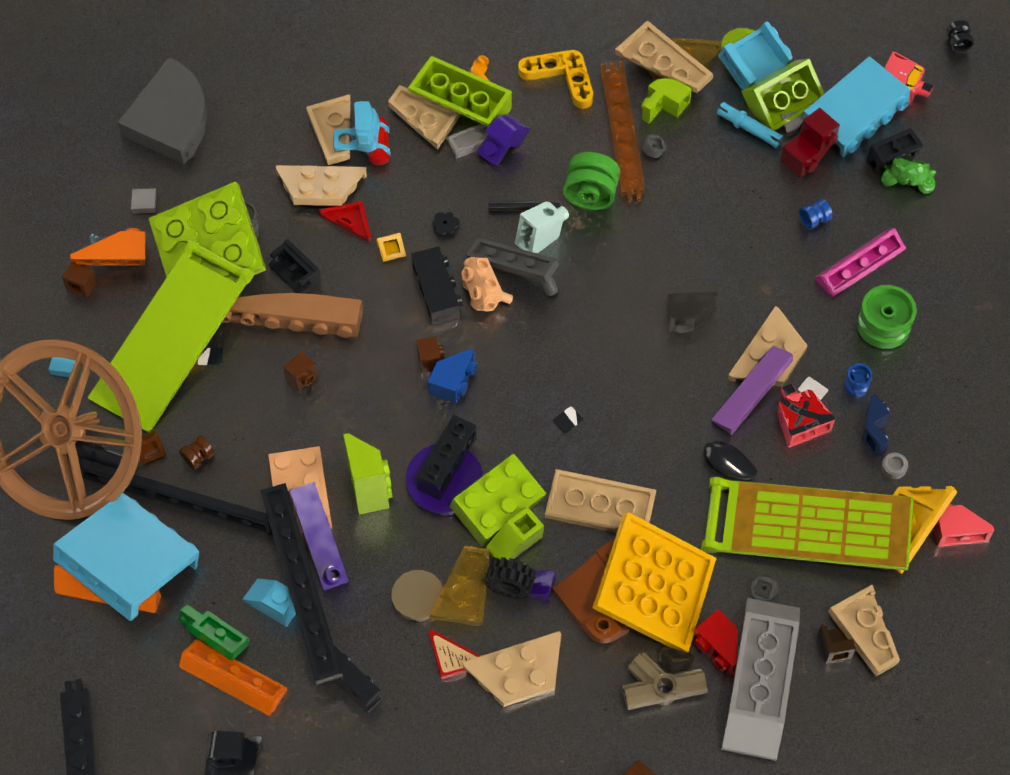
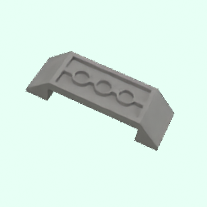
M747 598L729 713L721 750L774 761L777 760L799 631L800 608Z

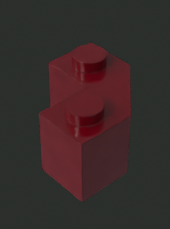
M819 107L803 119L800 134L783 146L780 161L800 178L807 172H813L829 148L837 141L840 124Z

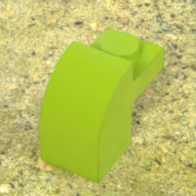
M665 78L652 82L648 86L647 97L641 105L642 120L650 124L662 109L678 117L690 103L692 88L674 79Z

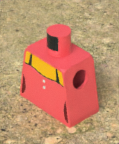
M892 52L885 69L910 89L909 104L912 103L915 94L929 98L933 85L922 81L925 71L924 67L896 52Z

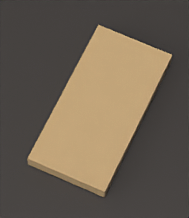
M556 469L544 518L617 533L622 516L627 512L650 523L656 490Z

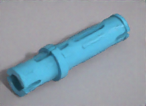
M726 102L720 105V107L728 112L726 113L718 109V116L734 123V127L743 128L774 148L779 147L780 143L772 138L774 137L782 142L784 135L768 128L747 116V112L743 110L740 112Z

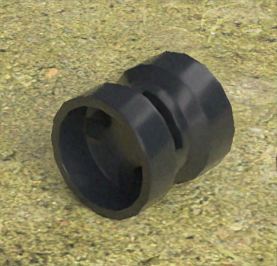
M955 21L947 27V34L951 39V49L954 52H965L974 45L973 37L969 34L970 26L967 21Z

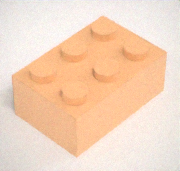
M320 446L268 454L273 486L286 483L289 493V490L315 482L328 523L332 529ZM290 496V500L293 506V510L296 516L300 533H303L294 504Z

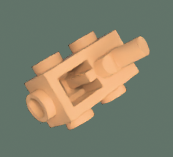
M470 257L464 261V268L461 271L462 286L468 290L471 297L470 304L477 311H493L500 301L511 304L513 295L502 292L488 258Z

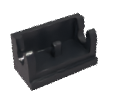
M909 128L872 144L866 160L869 164L876 161L875 171L878 172L883 169L885 164L892 162L895 158L899 159L910 153L911 156L917 155L920 149L923 148V144L912 128Z
M289 239L285 240L281 246L270 254V257L273 259L269 263L270 268L296 293L305 294L321 282L319 268Z

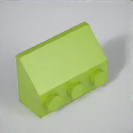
M809 58L795 60L741 91L750 112L763 125L774 131L803 114L807 108L825 94ZM795 112L782 120L781 114Z
M349 433L343 434L348 468L359 515L388 509V499L393 498L387 459L382 460L380 450Z

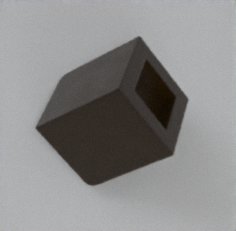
M821 624L817 635L825 663L852 659L856 650L853 639L847 640V637L840 628L828 630L827 624Z

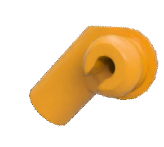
M484 55L478 56L473 62L470 73L489 81L485 75L489 63L488 58Z

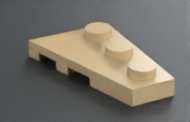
M401 85L398 86L388 101L389 108L437 150L460 118L459 113L408 91V88Z
M350 94L306 107L307 115L327 165L349 160L350 150L334 149V130L350 128ZM343 135L339 138V141L342 144L350 143V136Z
M872 584L832 606L828 613L848 640L853 639L856 651L874 675L878 676L896 666L900 659L890 631L885 627L882 618L883 612L876 602L875 590Z

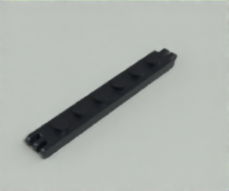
M82 679L75 680L76 690L73 691L71 681H65V692L60 693L66 773L67 775H97L88 688L83 689Z

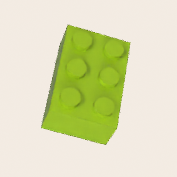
M513 453L453 498L450 508L481 547H483L493 539L508 520L527 506L531 510L545 497L546 492Z

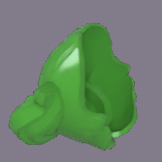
M895 158L891 165L885 164L883 167L885 171L882 174L881 181L886 187L893 186L898 182L901 185L918 186L923 194H929L936 186L934 179L936 170H930L929 163L923 161L910 162L903 158Z

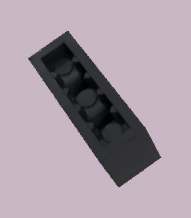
M456 415L452 416L416 476L417 490L441 500L477 440L475 424Z

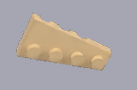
M646 21L615 49L616 55L664 78L677 80L692 88V91L698 93L713 79L712 72L649 21Z

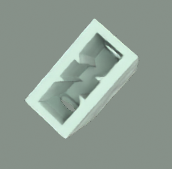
M546 201L521 213L515 244L520 249L539 253L560 236L562 223L569 218L567 209L563 206L556 208Z

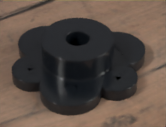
M438 212L435 214L432 227L436 228V232L439 235H445L447 232L452 234L455 232V228L459 226L460 221L457 217H453L451 212L446 214Z

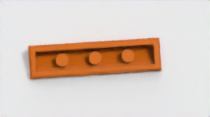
M55 565L54 590L56 594L108 604L60 565ZM157 590L142 602L138 610L155 613L161 599L160 591Z
M198 639L181 654L179 664L181 669L268 716L274 712L287 691L286 686L235 659L229 660Z

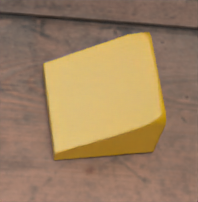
M400 233L376 239L383 262L406 256Z

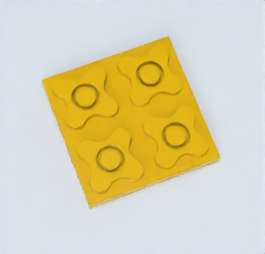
M627 512L622 516L592 608L685 654L690 649L716 558Z

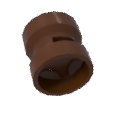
M202 435L193 439V443L190 446L186 445L179 450L184 461L193 470L199 468L202 461L205 459L209 460L215 455L212 446Z

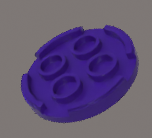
M435 444L428 446L413 457L407 468L406 485L409 496L420 509L441 514V516L455 515L450 508L453 498L483 477L482 467L475 455L469 451L441 500H438L417 490L416 476Z

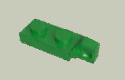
M188 604L180 610L178 621L186 626L185 628L191 634L229 660H234L248 647L250 641L248 637L210 611H201L199 613Z

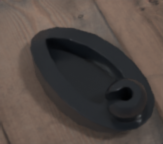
M712 441L705 445L703 450L704 456L721 473L739 480H751L756 476L757 469L734 446L721 441Z

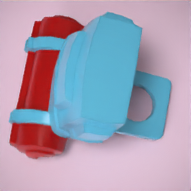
M369 101L355 102V127L334 130V149L366 152L369 156V161L373 165H385L389 162L390 156L388 123L383 117L378 116ZM343 135H349L352 138H356V140H352L348 144H342L339 138Z

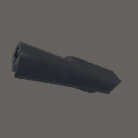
M234 731L210 732L205 775H254L262 737L245 738L243 732Z

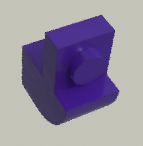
M502 115L494 120L485 131L488 135L477 153L494 166H498L510 147L519 148L530 128L514 116Z

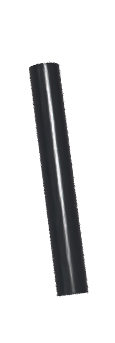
M489 201V211H527L546 201ZM547 201L556 208L560 207V201Z

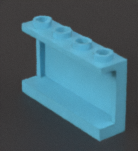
M869 56L804 111L803 119L820 107L838 122L840 127L835 144L840 147V155L844 157L849 152H855L865 138H871L877 128L882 124L886 125L898 110L902 111L907 107L910 89Z

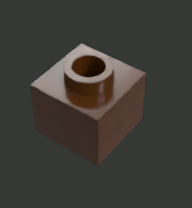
M71 262L62 276L66 290L85 298L89 297L97 285L93 270L84 264L78 265Z
M436 336L416 339L421 372H431L437 361L445 359L443 345H438Z
M302 351L283 366L285 379L298 391L305 386L311 385L317 377L315 363Z

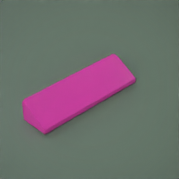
M895 228L886 230L814 278L831 297H834L905 250L906 247Z

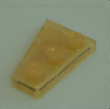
M464 545L428 619L482 626L486 596L485 578L489 566L490 549Z

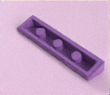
M772 346L711 421L732 436L793 362V355L790 352Z

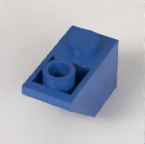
M469 349L437 361L428 380V394L457 403L460 395L464 396L466 393L469 375L473 376L476 371L478 362L475 361V351Z

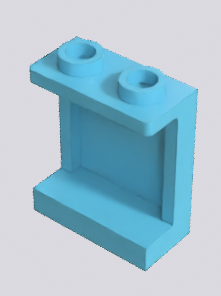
M768 21L760 29L738 42L725 45L718 54L741 90L783 68L793 59L789 47L783 44L777 30Z

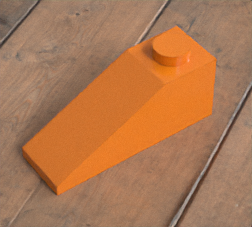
M128 228L125 231H120L70 254V260L75 264H84L86 266H145V231H140L137 228Z

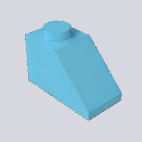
M257 579L242 599L246 604L286 627L296 615L289 588L276 580Z

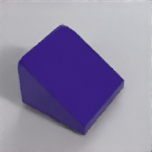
M535 570L536 577L529 597L549 602L556 579V572L551 570Z

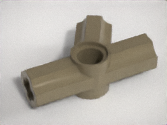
M645 652L633 659L627 668L639 682L622 685L623 699L627 710L654 704L669 705L677 699L707 693L706 678L702 669L671 675L665 673ZM668 686L671 692L663 693L659 691L658 687Z

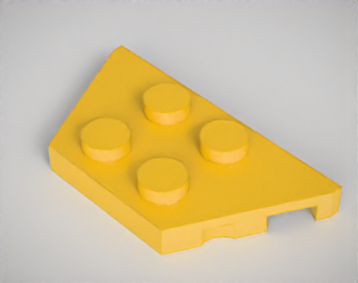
M906 486L898 487L893 495L914 498L909 563L957 494L954 487L946 486V489H932L931 486H920L918 488ZM897 570L901 574L904 572V570Z

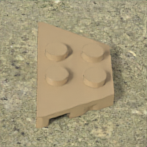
M276 165V175L281 178L283 187L290 194V199L294 205L342 206L347 200L348 195L352 194L357 188V182L361 178H366L367 169L366 167Z
M774 307L729 373L727 380L730 382H735L736 379L745 380L770 348L776 346L793 355V362L773 386L782 387L806 352L808 345L778 307Z
M558 631L462 662L463 668L466 670V673L469 672L479 681V685L485 691L493 694L494 699L503 707L555 690L561 633Z

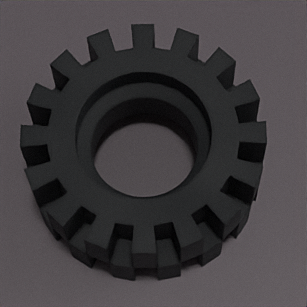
M501 557V559L494 558V560L490 561L485 585L490 590L495 589L494 592L497 594L503 593L502 596L507 597V595H510L511 598H516V596L519 599L527 598L531 595L536 573L528 564L523 565L522 561L515 562L514 559L510 558L507 560L505 557Z

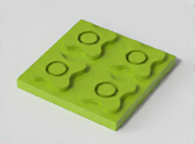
M236 181L149 218L166 277L183 254L185 246L190 239L198 241L200 246L242 268L247 267L253 270L254 275L267 270L240 186ZM197 254L190 258L235 283L239 280L238 276Z

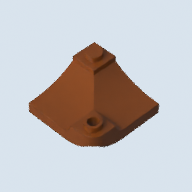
M615 538L597 549L596 553L582 566L552 588L554 595L580 628L592 640L599 643H611L633 630V628L592 608ZM599 626H601V627H608V628L605 629V630H603V629H600Z

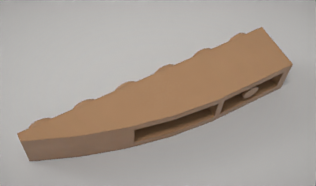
M303 293L244 296L237 298L222 323L236 322L246 326L260 325L270 329L285 328L295 332L309 331L319 335L333 334L343 338H358L363 316L362 300Z

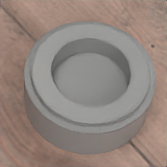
M896 452L887 454L881 464L882 472L891 479L902 478L908 469L906 457Z

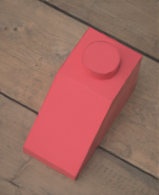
M949 504L933 527L937 547L989 542L994 532V527L963 505L953 506Z

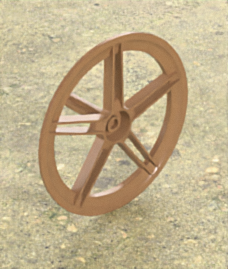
M45 339L35 341L9 353L0 361V406L6 389H8L41 423L42 430L7 455L0 438V486L21 506L48 518L71 520L93 515L107 503L114 502L120 497L132 480L138 466L142 444V429L138 408L128 385L119 372L100 354L86 346L68 340ZM59 357L75 361L57 410L21 379L17 373L30 363L43 358ZM82 365H84L72 404L69 405V399L71 397ZM91 370L105 381L116 397L124 419L125 430L96 425L100 422L96 411L76 416ZM11 380H12L23 392H25L37 405H39V406L43 409V411L41 412V411L11 382ZM86 430L125 436V440L87 436ZM37 440H41L43 446L10 464L9 459ZM76 441L124 446L121 462L111 480L98 492L87 497L75 446ZM53 446L56 449L69 500L53 498L35 490L18 475L14 468ZM66 454H68V456H69L70 465H71V469H72V473H73V478H72V474H71V471H70V467H69V463H68Z

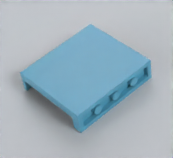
M124 493L117 500L107 503L56 541L53 548V561L129 621L138 616L139 605L188 565L195 570L198 566L199 550L192 543L184 540L174 529L167 527L153 513L146 511L135 499L129 498Z

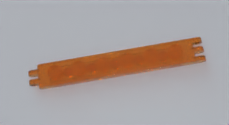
M618 61V69H615L614 62H609L608 70H606L605 63H600L615 162L620 168L621 195H626L627 203L632 202V194H635L636 201L639 202L642 201L641 193H645V185L623 61Z

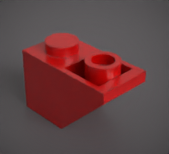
M718 609L695 629L693 639L696 647L702 653L706 652L713 659L714 665L721 672H726L731 677L735 673L737 665V627Z

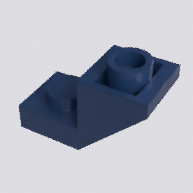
M874 394L871 396L867 408L862 440L875 457L878 458L885 454L889 444L886 433L880 428L886 426L890 411L887 404Z

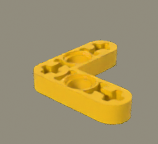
M567 50L526 57L519 61L518 75L523 80H536L565 75L573 104L580 109H585L592 105L593 89L584 58L579 51ZM571 60L576 62V68H573ZM547 62H553L557 66L554 68H547L545 64ZM574 76H581L584 80L582 82H574L572 78ZM580 90H583V95L586 99H582Z

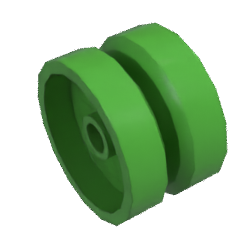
M581 152L576 154L569 161L563 194L573 205L583 209L602 210L610 207L615 199L620 168L613 159L601 153Z
M880 285L872 288L864 297L857 319L859 334L871 346L881 349H892L902 345L909 337L917 313L916 302L908 292L897 286Z

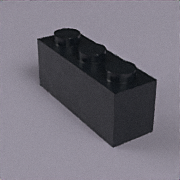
M439 246L411 253L412 268L432 326L460 319V309L463 308L461 295L455 293L456 282L454 275H449L447 269L450 267L447 255H442Z

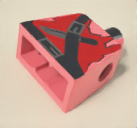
M793 384L781 388L780 394L783 399L778 403L776 414L788 448L832 431L835 418L812 390L808 389L797 393Z

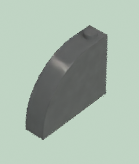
M169 57L118 121L121 136L184 165L189 158L194 156L207 128V108L199 81L187 67Z

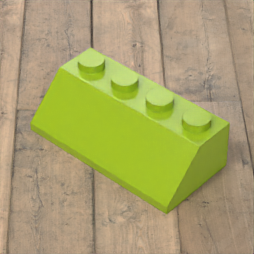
M434 56L428 59L408 87V91L488 127L498 117L505 114L508 115L512 109V91Z

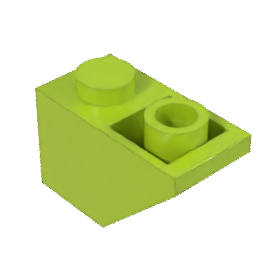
M527 506L504 524L488 543L486 549L493 558L501 559V557H505L507 560L510 558L515 559L543 538L544 525Z

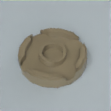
M411 570L402 574L395 581L392 587V604L395 611L402 618L423 622L433 618L441 610L444 601V588L440 580L433 573L425 570Z

